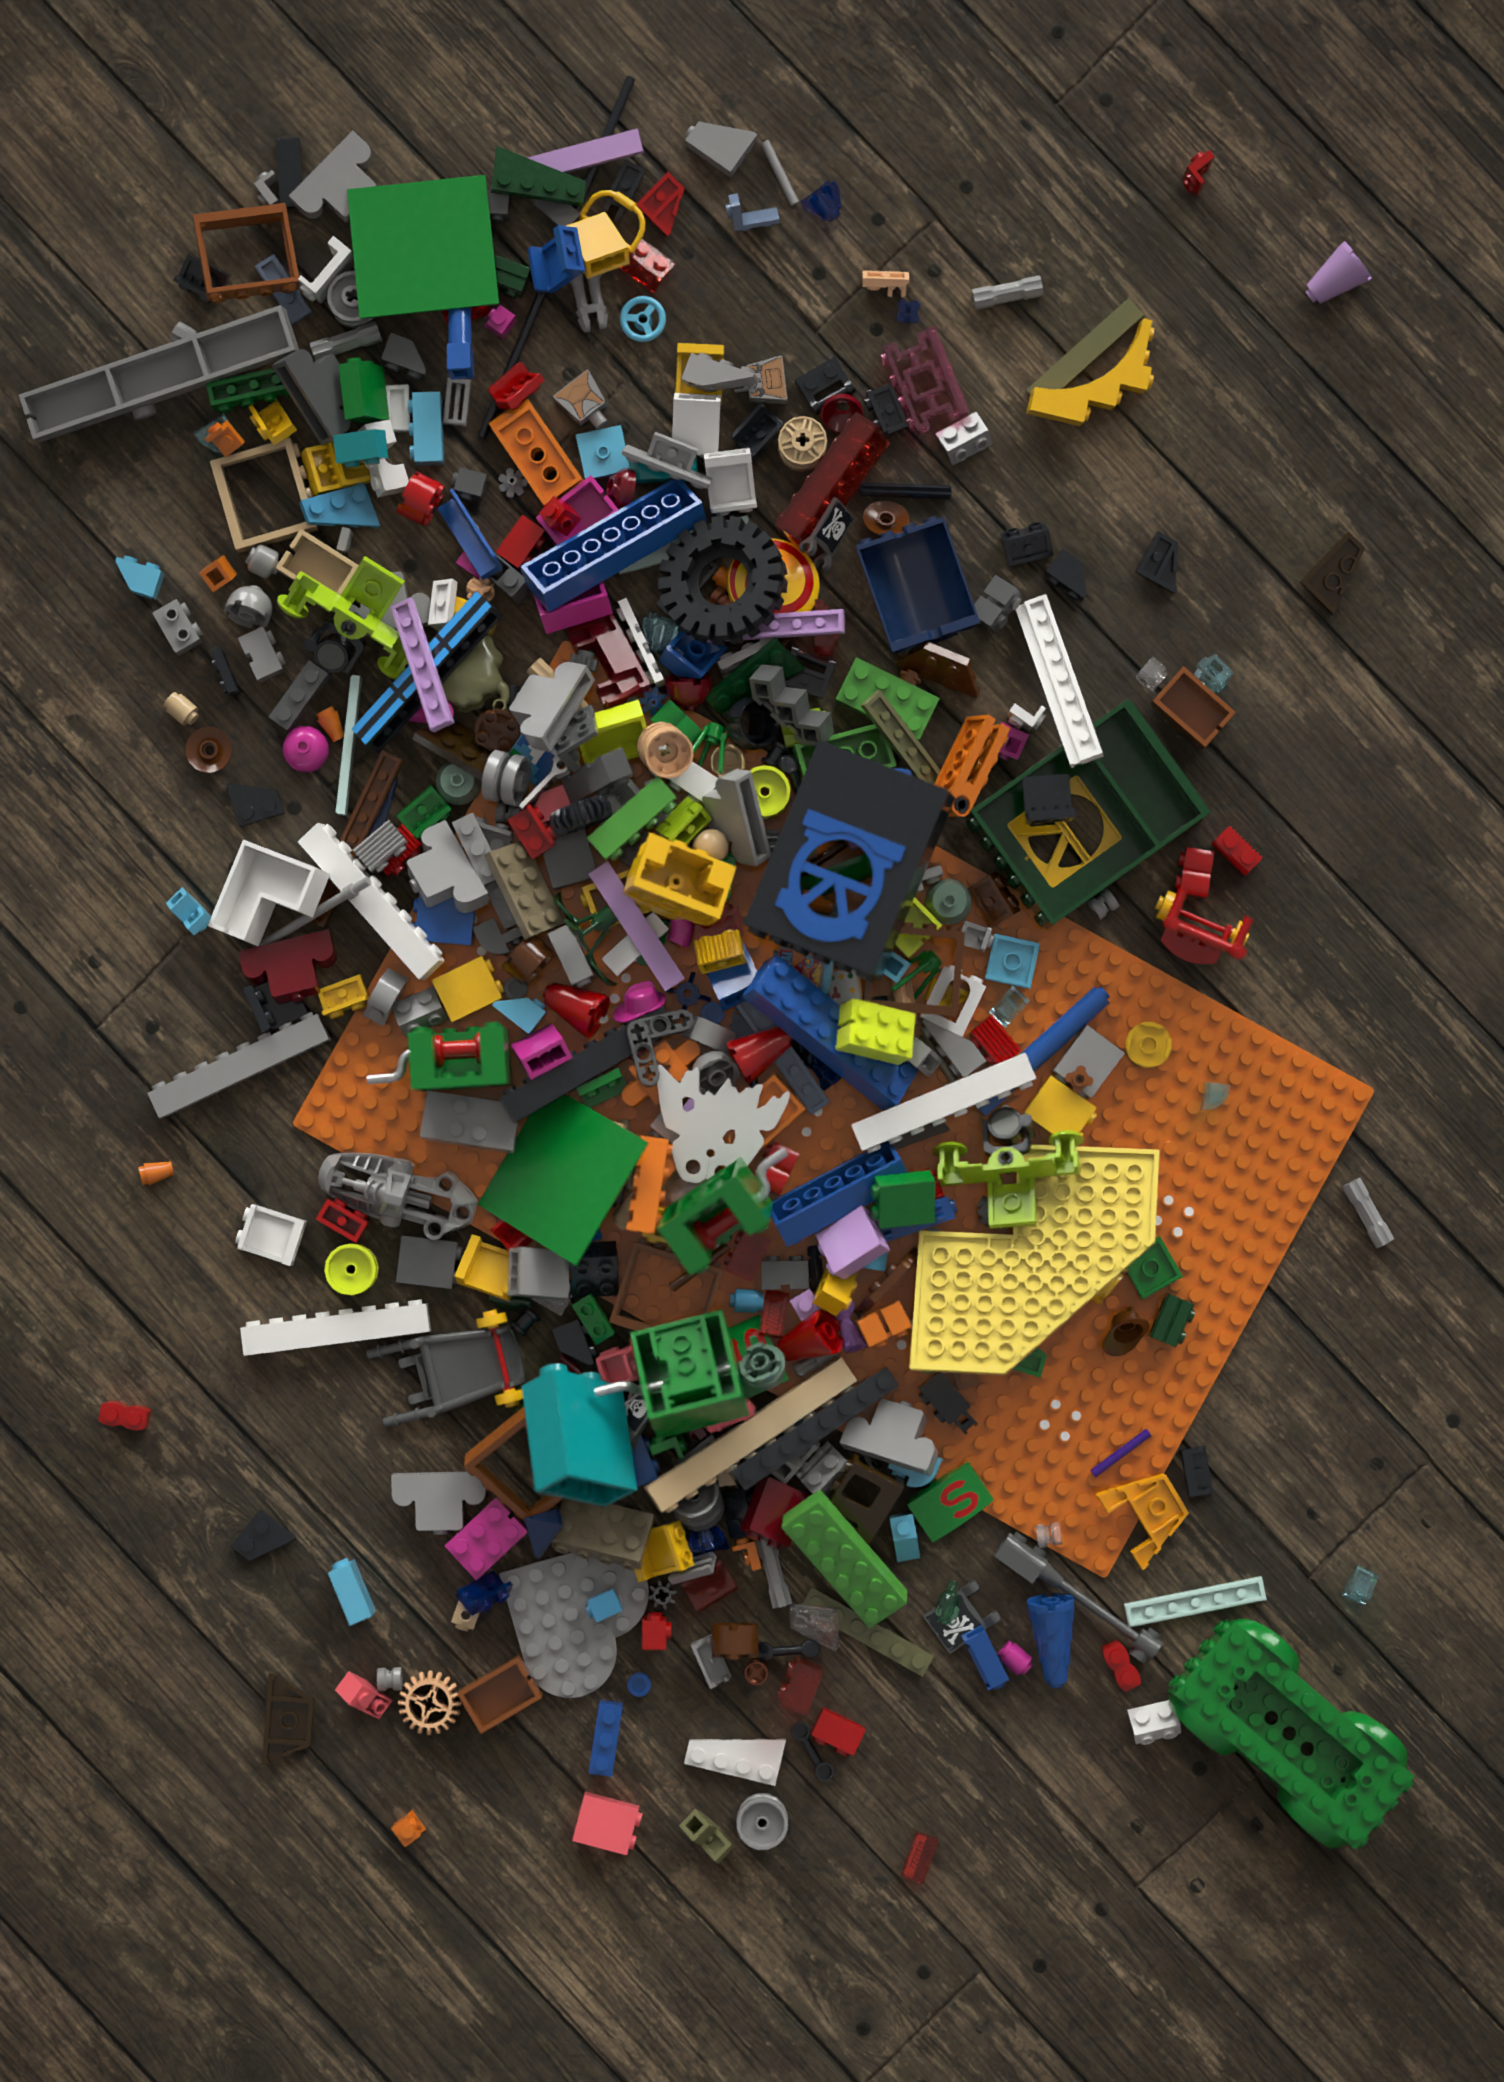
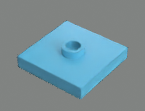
M621 425L576 435L585 479L590 475L594 479L612 476L623 468H630L626 456L621 455L625 447Z
M994 933L984 979L1031 989L1040 943Z

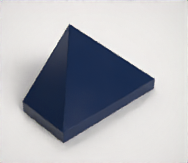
M558 1509L524 1518L535 1557L537 1558L543 1555L563 1526L560 1510Z

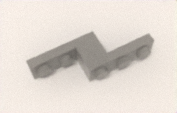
M472 812L452 822L478 877L488 892V896L504 929L507 930L517 925L484 857L485 854L492 850L474 813Z

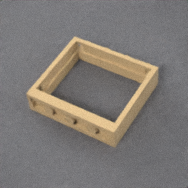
M291 438L284 439L275 446L270 443L210 461L235 550L238 553L249 551L252 546L256 547L259 544L266 546L296 537L300 529L307 533L318 530L317 525H307L304 522L244 540L223 469L225 466L286 449L300 499L304 500L313 497L311 488H306L304 479H307L304 465L300 466L297 457L301 456L298 444H293Z

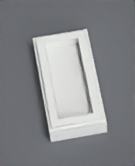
M386 385L389 418L394 433L409 432V385Z

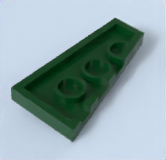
M496 146L491 193L583 206L586 181Z
M774 637L712 689L705 699L714 709L722 714L728 711L740 699L752 697L749 678L761 665L783 667L784 679L805 668Z

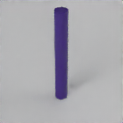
M1147 1429L1143 1430L1090 1470L1095 1478L1152 1435Z

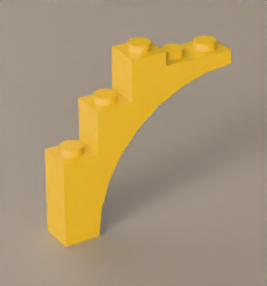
M1143 318L1139 322L1134 340L1127 353L1116 367L1104 376L1074 388L1046 389L1035 387L1030 393L1026 414L1081 426L1084 420L1088 421L1091 410L1090 407H1087L1088 405L1112 410L1116 404H1120L1122 391H1119V389L1139 394L1146 392L1148 388H1151L1154 375H1151L1152 367L1143 365L1147 364L1150 351L1146 349L1148 341L1151 342L1154 335V328L1151 327L1153 320Z

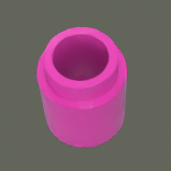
M1011 1641L1006 1642L997 1653L1000 1661L1016 1675L1020 1673L1024 1675L1032 1666L1030 1662L1032 1657L1019 1645L1013 1644Z

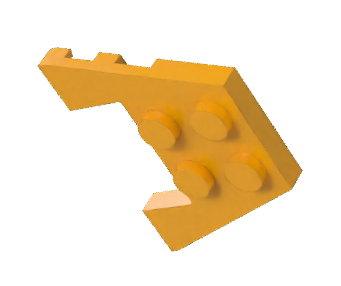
M1164 1473L1095 1494L1107 1513L1112 1512L1126 1501L1130 1504L1149 1536L1148 1539L1130 1551L1137 1565L1142 1570L1146 1569L1149 1565V1560L1154 1554L1157 1555L1167 1537H1171L1189 1514L1167 1475Z

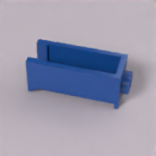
M981 1625L961 1635L987 1689L993 1688V1690L1003 1687L1009 1678L983 1626Z

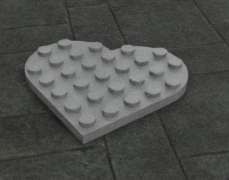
M571 1552L499 1573L524 1663L530 1672L529 1675L534 1678L536 1684L546 1692L564 1698H576L587 1695L604 1684L615 1665L617 1656L616 1637L630 1631L640 1621L646 1610L649 1596L648 1580L638 1583L634 1570H627L615 1563L606 1565L601 1563L599 1559L591 1557L590 1559H583ZM614 1587L623 1610L599 1622H596L595 1618L590 1619L585 1608L588 1605L587 1599Z

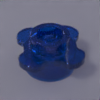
M904 299L899 300L897 303L899 307V313L896 316L899 322H918L919 316L917 314L920 303L917 300L907 302Z

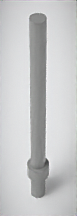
M365 877L355 884L350 883L342 889V892L317 906L313 918L304 914L261 940L259 945L277 942L343 901L355 898L359 895L360 891L372 884L370 878Z

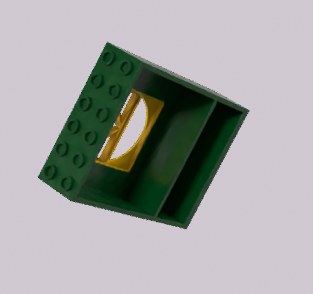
M1130 698L1092 724L1103 757L1084 764L1079 763L1071 768L1066 751L1062 745L970 810V813L965 816L968 828L973 833L977 832L981 838L979 842L986 852L990 850L995 857L993 862L1000 871H1005L1008 875L1006 880L1014 890L1018 889L1022 895L1020 900L1027 909L1031 907L1036 914L1033 916L1035 921L1041 928L1044 926L1046 930L1211 813ZM1068 774L1071 794L1082 796L1097 807L1102 816L1104 831L1101 843L1091 857L1065 821L1054 822L1056 825L1030 827L1029 824H1026L1022 785L1023 777ZM1061 834L1048 864L1041 861L1034 854L1028 841L1030 836ZM1069 842L1082 862L1072 867L1062 868L1058 864Z

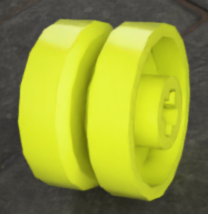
M765 765L755 767L750 771L762 818L765 820L775 818L785 810L789 803L791 790L789 781L783 772L775 767ZM762 788H764L766 791L769 790V794L767 796L761 795Z
M350 1243L339 1246L330 1253L326 1260L324 1271L327 1282L334 1290L341 1294L355 1295L365 1292L373 1286L378 1278L379 1264L377 1257L371 1249L362 1244ZM349 1265L355 1267L354 1273H348L347 1268L350 1267Z

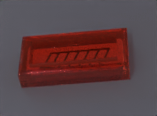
M766 1290L759 1330L760 1336L782 1339L789 1293Z
M916 1831L901 1877L924 1884L939 1841L938 1838Z

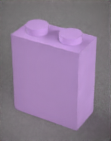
M863 1206L855 1209L816 1235L819 1242L817 1247L828 1261L826 1266L833 1276L837 1275L842 1279L851 1276L890 1250L876 1220H872L871 1211Z

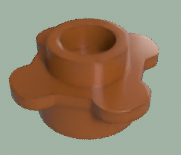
M907 669L906 672L900 671V679L914 686L921 684L918 673Z
M1082 1065L1077 1066L1074 1072L1067 1073L1065 1076V1080L1070 1082L1075 1093H1081L1084 1087L1093 1084V1078L1088 1076L1086 1068ZM1078 1077L1082 1079L1080 1082L1077 1081Z

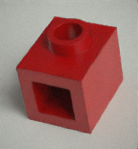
M555 496L550 499L539 513L551 528L566 536L582 519L571 505Z

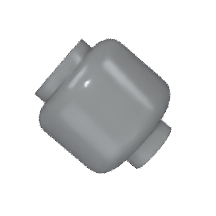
M259 544L256 547H251L245 563L248 564L247 568L250 572L262 578H268L271 573L276 575L278 572L276 566L280 562L278 561L279 554L277 551Z

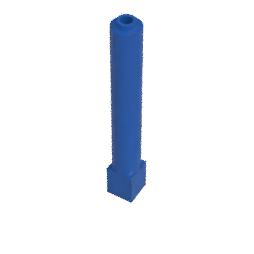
M471 307L448 310L447 370L451 380L474 378Z
M1094 986L1020 1053H1026L1033 1072L1041 1067L1110 1004L1107 1000L1110 996L1102 987L1097 989ZM995 1096L988 1099L990 1104L977 1109L984 1116H987L1007 1097L998 1099Z

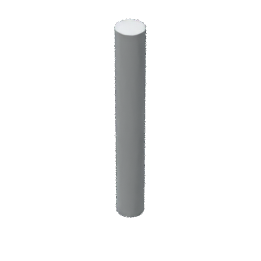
M764 141L761 143V146L790 205L795 206L799 203V200L770 141Z

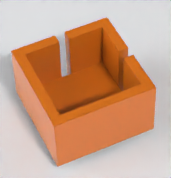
M899 1300L856 1320L868 1346L874 1345L875 1349L887 1344V1338L893 1335L899 1338L908 1334V1328L912 1327Z

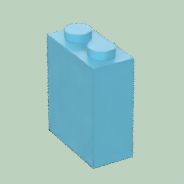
M345 1558L332 1565L333 1569L328 1575L349 1625L371 1617L376 1612V1609L355 1559L348 1561V1558Z

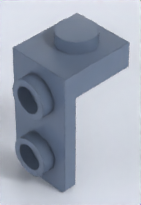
M738 194L728 195L730 204L725 205L728 219L732 218L734 231H747L755 227H770L780 223L777 208L741 213Z

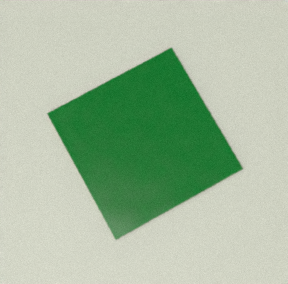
M486 175L347 189L360 319L499 304Z
M565 1094L529 1115L517 1136L514 1154L507 1153L477 1205L577 1266L646 1149L648 1142Z

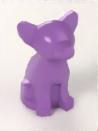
M851 1301L847 1310L842 1309L837 1316H834L840 1322L843 1348L846 1353L856 1352L867 1346V1342H865L862 1335H859L856 1325L850 1319L851 1314L855 1310L854 1301Z

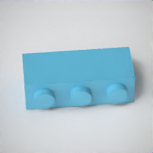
M412 392V399L408 400L409 414L413 413V422L409 423L410 437L414 436V445H410V459H414L416 466L444 465L442 395L440 392Z

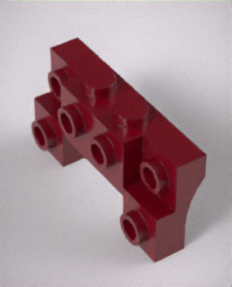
M614 614L568 628L567 638L575 653L577 654L578 650L588 651L593 649L609 678V681L597 684L596 693L605 710L625 704L628 698L649 691L650 682L641 667V660L637 654H634L631 648V641L627 635H624Z

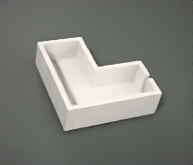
M243 840L208 926L259 946L276 903L313 918L330 874L306 863Z

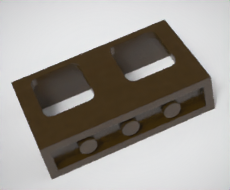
M854 1453L851 1460L847 1459L841 1469L843 1473L840 1478L836 1477L830 1487L831 1493L827 1498L844 1517L858 1524L856 1532L869 1545L903 1491L904 1478L895 1475L892 1479L859 1462V1455ZM852 1475H859L881 1488L870 1506H864L842 1494Z

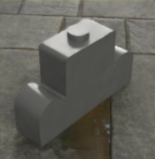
M300 349L284 355L272 365V368L320 444L324 445L334 441L333 435L343 434L350 427V421L345 420L344 410L339 409L343 404L338 366L340 364L333 354L313 362L310 353Z

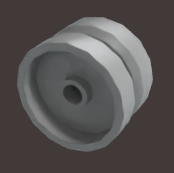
M355 271L343 272L335 277L329 285L327 299L336 320L342 325L353 329L373 322L376 317L359 318L358 300L353 299L357 298Z
M494 750L484 768L481 786L483 798L499 802L502 799L504 804L518 807L525 798L530 782L531 762L529 757L516 754L511 757L507 752Z
M756 1793L747 1797L741 1803L737 1812V1831L740 1838L748 1846L757 1850H768L777 1846L784 1839L788 1830V1813L784 1804L777 1797L768 1793ZM763 1818L767 1821V1824L763 1822L760 1825L758 1820Z

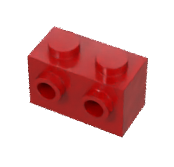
M335 1197L334 1201L327 1199L316 1220L358 1243L370 1224L366 1220L367 1215L357 1209L352 1212L346 1208L347 1203Z
M648 1612V1616L643 1617L642 1650H666L667 1639H671L672 1622H667V1616H662V1612Z

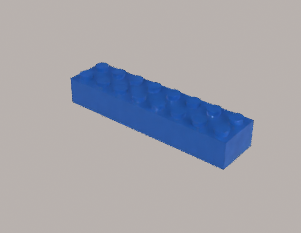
M672 479L520 566L526 586L547 611L550 612L674 541L685 529L688 531L693 530L694 523L703 519L707 522L703 504L682 480Z
M777 954L763 962L742 995L745 1000L882 1111L899 1104L919 1071L909 1061L896 1065L836 1050L838 1029L844 1027L838 1025L840 1005Z

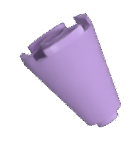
M1345 241L1339 245L1306 285L1308 287L1306 294L1313 303L1318 301L1321 304L1372 279L1364 264L1352 252L1353 250Z

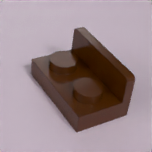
M997 871L968 887L969 892L991 928L1021 911L1018 899L1010 893L1007 888L1006 879Z

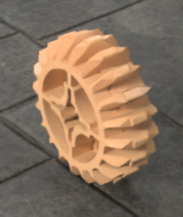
M433 1671L428 1672V1678H425L424 1673L420 1672V1680L418 1681L415 1676H412L410 1679L413 1685L408 1682L404 1684L408 1692L402 1690L399 1693L400 1696L406 1698L398 1701V1705L405 1706V1708L399 1710V1713L408 1714L403 1719L404 1723L411 1719L413 1722L409 1728L413 1729L416 1724L419 1725L418 1733L420 1734L424 1727L427 1728V1735H431L432 1728H435V1732L439 1734L441 1732L440 1725L445 1730L449 1729L447 1720L450 1723H455L456 1719L451 1714H460V1710L454 1708V1706H461L462 1701L454 1700V1698L459 1697L458 1691L452 1692L457 1685L456 1683L450 1686L447 1685L450 1680L449 1676L444 1681L440 1680L441 1672H438L436 1678H433ZM432 1684L428 1694L417 1695L413 1693L415 1689L422 1685ZM439 1687L446 1693L449 1705H446L445 1702L438 1698ZM434 1692L432 1698L433 1703L436 1704V1706L434 1707L432 1705V1707L429 1708L428 1712L426 1713L427 1703L424 1701V1699L428 1700V1698L431 1697L432 1693ZM411 1700L415 1701V1704L420 1705L422 1708L421 1718L414 1713ZM433 1711L447 1712L439 1720L427 1721L430 1713Z

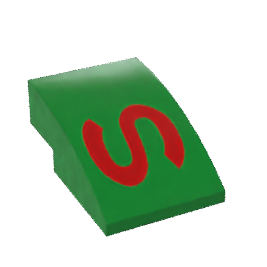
M759 1314L729 1328L738 1367L739 1362H742L743 1357L747 1353L746 1349L751 1345L762 1342L765 1345L774 1346L767 1330L766 1334H762L763 1321ZM784 1372V1377L780 1384L789 1380L786 1372ZM741 1377L746 1398L766 1391L747 1384Z
M969 1461L929 1483V1487L910 1497L907 1506L933 1543L972 1518L994 1501V1498Z

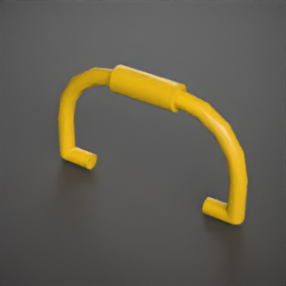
M611 190L599 191L592 195L580 212L581 220L589 218L586 216V213L595 200L602 196L613 197L615 201L637 214L640 221L639 232L632 245L627 244L629 252L633 253L645 232V218L642 211L637 207V203L622 193H616Z

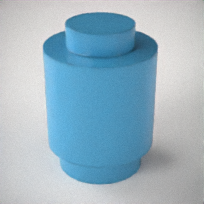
M735 1289L734 1293H730L729 1306L734 1307V1312L757 1313V1311H763V1292L753 1289Z

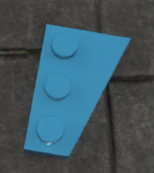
M365 483L299 502L307 525L366 526L376 529L380 527Z

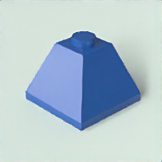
M681 631L665 648L659 662L676 676L701 679L728 650V647L726 645H713L711 642L702 643L695 640L692 635L688 636L685 632Z

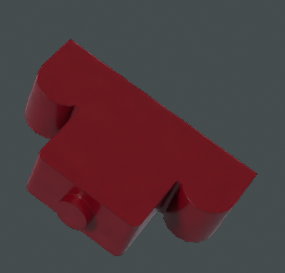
M329 929L238 951L241 968L247 980L251 984L260 985L268 978L271 995L277 1004L288 1001L300 1002L304 1000V997L319 994L321 990L316 966L329 968L337 959L333 936Z

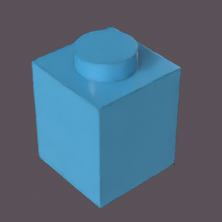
M614 1587L588 1598V1605L585 1606L590 1619L595 1618L596 1622L623 1610Z

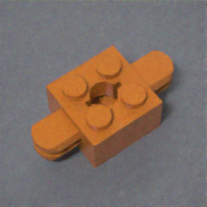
M664 1040L653 1049L657 1065H662L678 1083H681L685 1072L689 1071L687 1067L696 1061L701 1054L699 1045L693 1040H685L674 1049ZM649 1053L643 1056L641 1060L648 1059L650 1056ZM652 1062L647 1065H639L640 1068L645 1066L646 1073L642 1076L643 1079L647 1078L648 1082H652V1078L655 1075L650 1074L648 1069ZM633 1064L628 1069L635 1079L623 1088V1101L630 1106H637L650 1096L658 1106L660 1102L657 1084L651 1088L643 1087L638 1081Z

